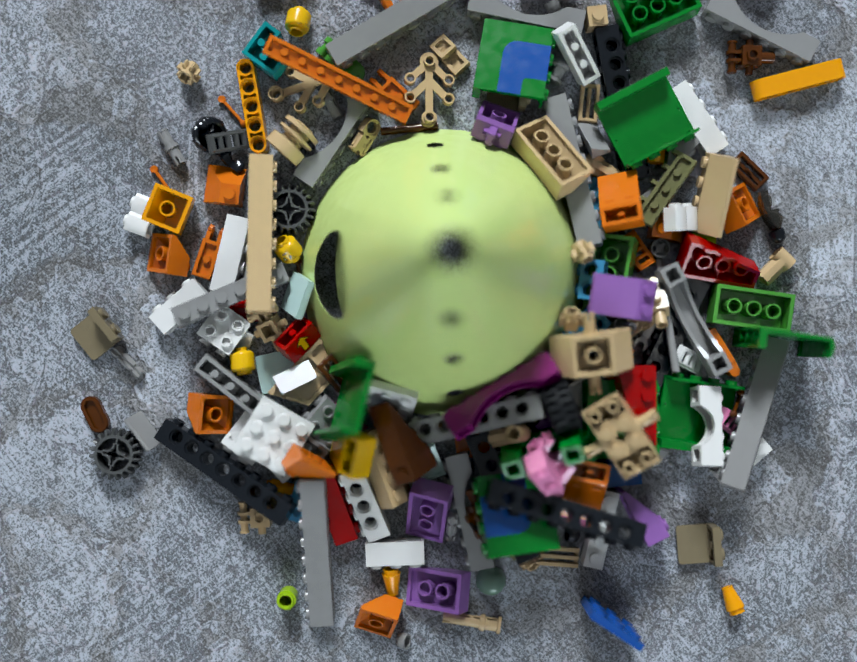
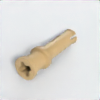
M444 612L442 623L478 628L481 632L488 630L500 634L502 616L495 618L486 616V614H480V616L466 613L456 615Z

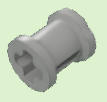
M554 60L550 71V83L560 86L562 83L561 79L565 72L569 70V66L559 60Z

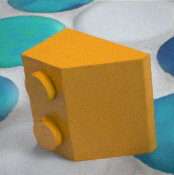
M155 183L141 219L181 236L196 200L181 192Z

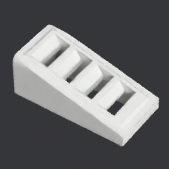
M680 344L677 349L679 366L694 375L706 378L707 373L696 352Z

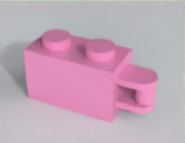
M542 448L523 457L528 476L546 497L550 495L560 497L564 494L563 489L565 488L560 472Z

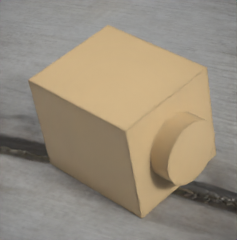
M606 4L586 7L585 33H592L595 28L608 26Z

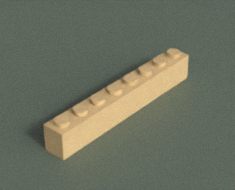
M249 153L246 314H271V309H275V297H271V289H275V277H271L272 270H276V258H272V250H276V238H272V231H276V219H272V211L277 210V200L273 199V192H277V180H273V173H277V161H273V154Z

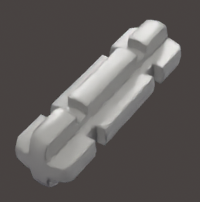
M117 346L111 351V354L118 358V361L128 371H131L135 378L143 375L144 370L137 366V363L127 353L125 354L121 347Z
M449 512L447 514L446 541L453 542L456 539L458 514L456 512Z

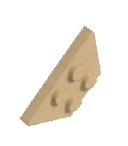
M321 338L292 366L294 367L309 360L317 378L281 395L275 384L268 391L270 395L309 406L322 393L329 383L316 369V366L328 356ZM323 366L325 371L329 374V371L326 369L325 366Z

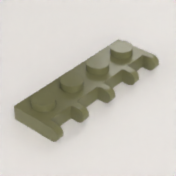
M673 149L671 152L676 156L672 164L669 166L663 163L661 166L666 172L660 181L651 180L650 184L655 188L648 198L641 195L645 224L651 228L663 213V208L669 205L697 165L695 159L677 149Z

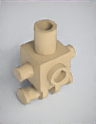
M651 277L649 278L650 281L657 282L652 319L655 320L656 328L663 329L668 326L666 316H670L669 304L665 289L661 290L658 279Z
M276 303L275 309H271V314L246 315L249 323L258 320L259 323L255 326L257 330L254 331V335L256 338L261 337L264 344L269 341L273 343L286 330L285 326L288 325L285 318L280 319L278 313L272 315L273 312L279 311Z
M239 501L240 511L237 513L241 518L238 520V524L241 527L240 534L250 533L248 524H250V528H258V534H266V527H271L273 522L252 507L247 510V504L244 501Z

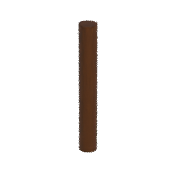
M438 122L430 128L424 127L422 124L380 128L381 136L439 130Z

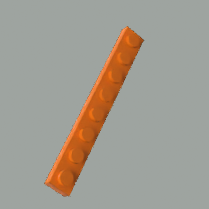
M270 34L262 51V54L406 125L414 108L413 105Z

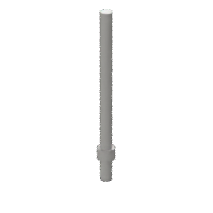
M662 258L655 259L657 271L663 268L664 265ZM668 301L670 316H666L668 326L665 328L672 373H679L680 367L670 303Z

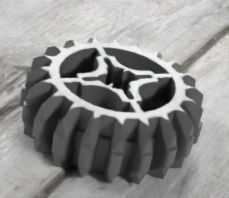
M289 183L288 189H286L285 185L282 184V191L277 189V194L273 195V199H276L278 203L281 198L287 196L286 201L283 205L277 206L276 211H272V219H276V231L280 228L281 235H284L286 230L287 235H292V230H294L297 236L299 235V228L306 232V229L303 227L305 224L311 227L308 219H315L314 216L310 215V213H316V209L310 208L315 205V201H309L312 195H306L307 190L305 188L300 191V186L296 185L293 190V185ZM293 195L300 197L304 201L305 207L295 206ZM290 204L293 209H296L292 214L284 211ZM275 213L284 214L287 225L279 223ZM305 213L303 218L293 225L294 218Z
M117 427L112 428L111 431L106 429L104 434L99 433L97 435L98 439L92 441L96 446L89 448L91 451H94L93 454L89 455L90 458L95 460L91 462V465L98 466L95 468L96 472L102 470V477L108 474L109 480L114 477L116 480H120L121 477L125 479L129 477V474L135 473L134 468L138 469L140 467L138 462L142 461L143 458L138 456V454L143 453V450H138L141 444L140 442H135L137 440L135 436L131 438V431L125 433V428H120L118 431ZM116 438L112 448H104L108 440ZM124 444L128 446L130 452L126 451ZM104 456L108 458V464L106 463ZM121 460H129L123 469H117V465L120 464Z

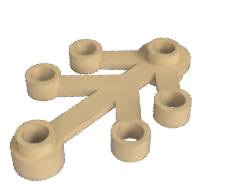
M427 52L420 57V65L413 72H408L404 77V83L412 86L415 84L416 79L425 72V79L414 90L405 93L404 101L413 104L416 98L425 91V112L421 116V123L424 127L430 128L437 121V115L433 112V91L442 99L445 106H451L455 100L452 93H447L433 79V73L442 80L443 85L447 88L453 86L455 78L451 74H446L438 66L439 60L435 54ZM430 59L433 63L428 64L426 60ZM407 77H412L413 81H408ZM445 79H451L452 83H447ZM411 95L413 100H408L407 96ZM450 97L452 101L447 102L445 98ZM431 115L433 119L428 120L426 116Z
M287 67L285 69L286 76L289 79H297L302 83L283 89L278 85H274L268 90V97L274 103L282 102L284 97L304 91L299 100L294 103V110L298 114H303L307 110L306 103L315 88L322 85L318 94L313 96L312 103L316 108H322L325 104L324 98L330 87L294 70L292 75H289V72L294 69ZM318 99H321V102L319 104H316V101ZM299 105H303L302 109L297 110Z

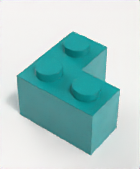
M264 21L244 48L242 54L257 68L277 82L288 66L262 54V51L270 34L282 40L284 38L280 31Z

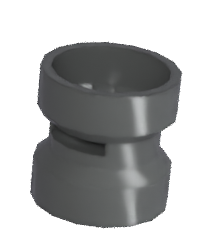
M662 238L650 242L647 246L655 259L667 256L671 249L669 242Z

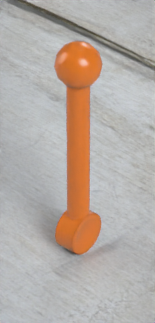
M219 96V103L224 104L240 122V126L245 128V120H242L232 109L224 96Z
M155 165L151 166L150 171L158 177L163 186L169 188L159 174L158 167Z

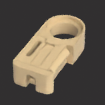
M370 117L365 118L357 129L359 132L351 145L347 146L352 152L361 157L365 156L380 131L379 121ZM370 122H373L374 128L371 132H368L367 126Z

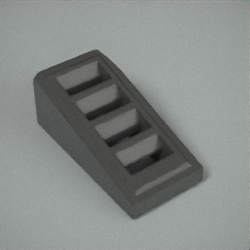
M246 129L205 135L209 155L250 148ZM230 135H232L234 147H232V141H231V136H230ZM222 136H224L226 148L224 147V142H223V137H222ZM215 137H217L219 149L216 148Z

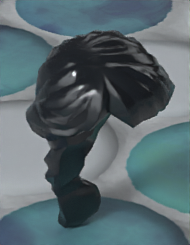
M213 116L201 117L195 123L191 132L193 143H195L196 147L203 152L209 153L205 135L226 132L224 122ZM222 136V137H223V142H224V147L226 148L225 139H224V136ZM215 137L216 148L219 149L217 137ZM231 151L213 154L218 155L221 161L236 171L237 174L243 171L244 163L241 160H232Z

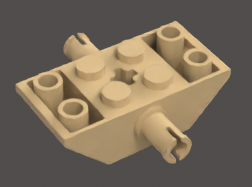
M587 312L582 313L584 331L549 336L550 356L563 377H588L589 394L595 395V386L597 394H601L600 376L618 374L634 368L631 328L596 330L595 312H589V319ZM591 350L597 352L593 354V357H590L588 354Z
M616 391L581 412L597 437V441L585 447V455L587 454L586 457L588 459L602 451L607 452L625 481L661 461L645 430V427L660 420L654 408L638 417L624 398ZM620 431L621 433H625V434H624V435H618L617 432Z

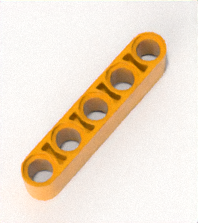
M838 58L760 78L750 82L749 86L753 101L759 102L833 83L846 78L842 59Z
M241 59L236 65L249 147L255 154H268L270 146L266 140L268 134L257 70L249 59ZM246 66L251 67L249 73H242L243 68ZM249 85H253L254 90L247 93L246 88ZM252 104L257 105V110L254 112L249 111V107ZM255 123L261 124L258 131H252V126ZM258 142L264 143V147L261 150H255Z

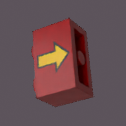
M303 317L302 320L295 319L273 343L284 357L295 364L321 337V334L311 321Z

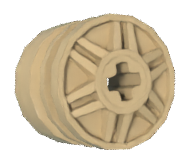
M287 114L285 119L290 123V126L281 121L279 124L284 132L280 133L274 129L266 137V140L297 167L305 158L300 149L304 148L311 152L312 148L307 142L309 141L314 146L319 142L303 122Z

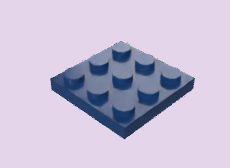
M585 595L580 602L590 619L639 652L642 651L645 646L641 640L642 636L637 633L631 622L625 618L621 620L616 616L617 613L609 607L604 609L600 605L601 603L591 596L589 599Z

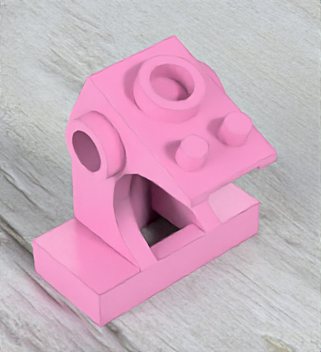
M551 430L543 431L541 436L531 440L526 445L528 454L542 448L558 468L562 482L566 484L575 472L576 466L575 464L566 466L564 460H562L563 457L560 450L555 452L549 451L555 439L552 436Z

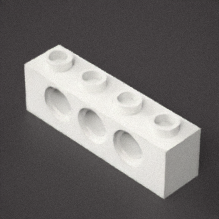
M340 474L338 476L339 484L345 488L346 500L354 508L352 510L353 516L361 524L360 532L362 536L367 538L368 543L390 536L391 526L384 510L380 509L369 478L349 479ZM358 483L361 486L356 488L352 484ZM361 500H365V501H367L368 503H367V504H361L360 501H361ZM368 517H373V518H375V519L372 520V521L367 520Z

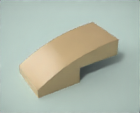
M444 33L429 46L443 65L456 78L470 66V62L457 50L456 45Z

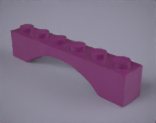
M545 351L535 355L528 363L520 364L510 374L501 376L492 385L484 386L474 396H468L461 404L450 407L442 416L453 436L459 441L476 430L480 419L487 409L502 396L522 388H545L563 376L549 353Z

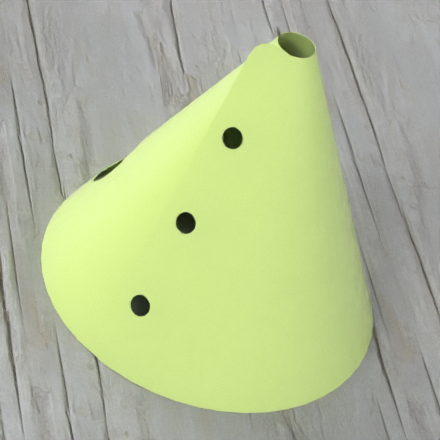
M439 129L409 133L388 140L369 150L364 157L360 156L333 181L319 201L316 213L312 215L315 219L310 221L311 227H308L305 235L301 257L300 273L315 283L314 269L320 246L328 234L333 231L339 232L336 243L335 278L338 301L343 317L337 319L328 314L319 300L314 285L306 307L308 319L321 334L320 338L323 341L327 355L332 354L338 363L355 356L374 361L376 363L372 379L418 391L419 395L414 413L421 415L440 413L441 416L450 407L461 404L468 396H474L479 393L484 386L492 385L501 376L510 374L520 364L528 363L535 355L545 351L550 355L549 336L561 335L564 330L563 326H559L560 313H564L566 307H576L581 310L584 302L577 299L578 295H575L576 284H579L577 266L581 263L578 261L574 263L571 258V246L577 240L567 198L562 197L556 200L512 146L509 145L507 149L498 148L493 144L490 146L485 144V141L475 139L474 136L470 135L471 132L463 130ZM432 143L444 144V146L436 148L426 147ZM436 166L450 167V169L446 171L431 170L433 167ZM442 193L458 195L457 198L440 199L437 196ZM454 229L461 231L471 242V258L461 268L449 269L442 267L432 256L433 241L438 234L445 230ZM446 315L461 316L460 320L453 323L441 320ZM453 355L463 357L457 362H447L444 360L446 357ZM453 390L464 391L463 394L456 396H451L447 394L448 392ZM510 392V393H508V394L502 396V397H501L500 399H498L497 401L501 400L502 398L506 397L507 395L511 394L512 392Z

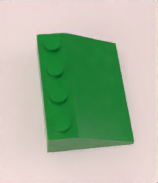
M609 0L616 24H618L619 30H622L623 41L626 47L697 16L702 7L700 0Z

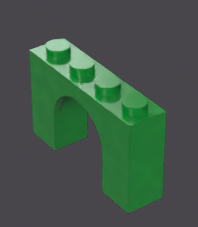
M553 427L531 432L528 441L501 446L500 465L506 481L526 476V466L523 458L528 455L526 445L531 440L541 436L543 431H552L555 442L549 450H560L566 466L586 462L584 436L581 428L557 435Z

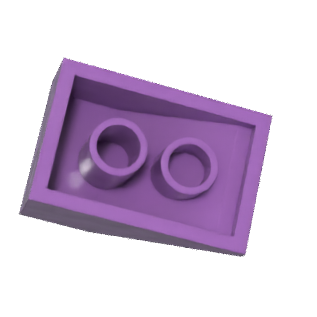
M593 273L588 313L595 312V314L651 322L657 282Z
M421 477L415 480L409 492L405 533L443 543L447 514L450 511L454 486Z
M614 487L620 493L619 498L629 518L648 524L644 543L648 547L670 537L667 531L670 528L664 518L662 519L660 515L653 513L622 488Z
M409 567L406 605L456 615L467 612L471 572L450 568Z

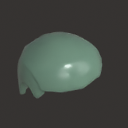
M498 567L480 570L476 575L477 588L486 595H497L506 585L504 571Z

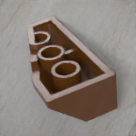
M388 401L368 408L389 470L397 486L413 482L437 466L430 446L416 435L417 432L403 421V417Z

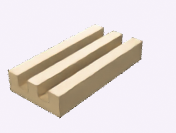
M580 85L577 123L597 124L598 116L594 109L593 118H589L592 89H595V106L599 102L601 85ZM585 88H588L585 118H582Z
M560 546V549L551 550L574 552V555L540 552L542 557L539 560L540 565L578 568L579 547ZM543 558L567 559V560H574V561H573V562L552 561V560H543Z

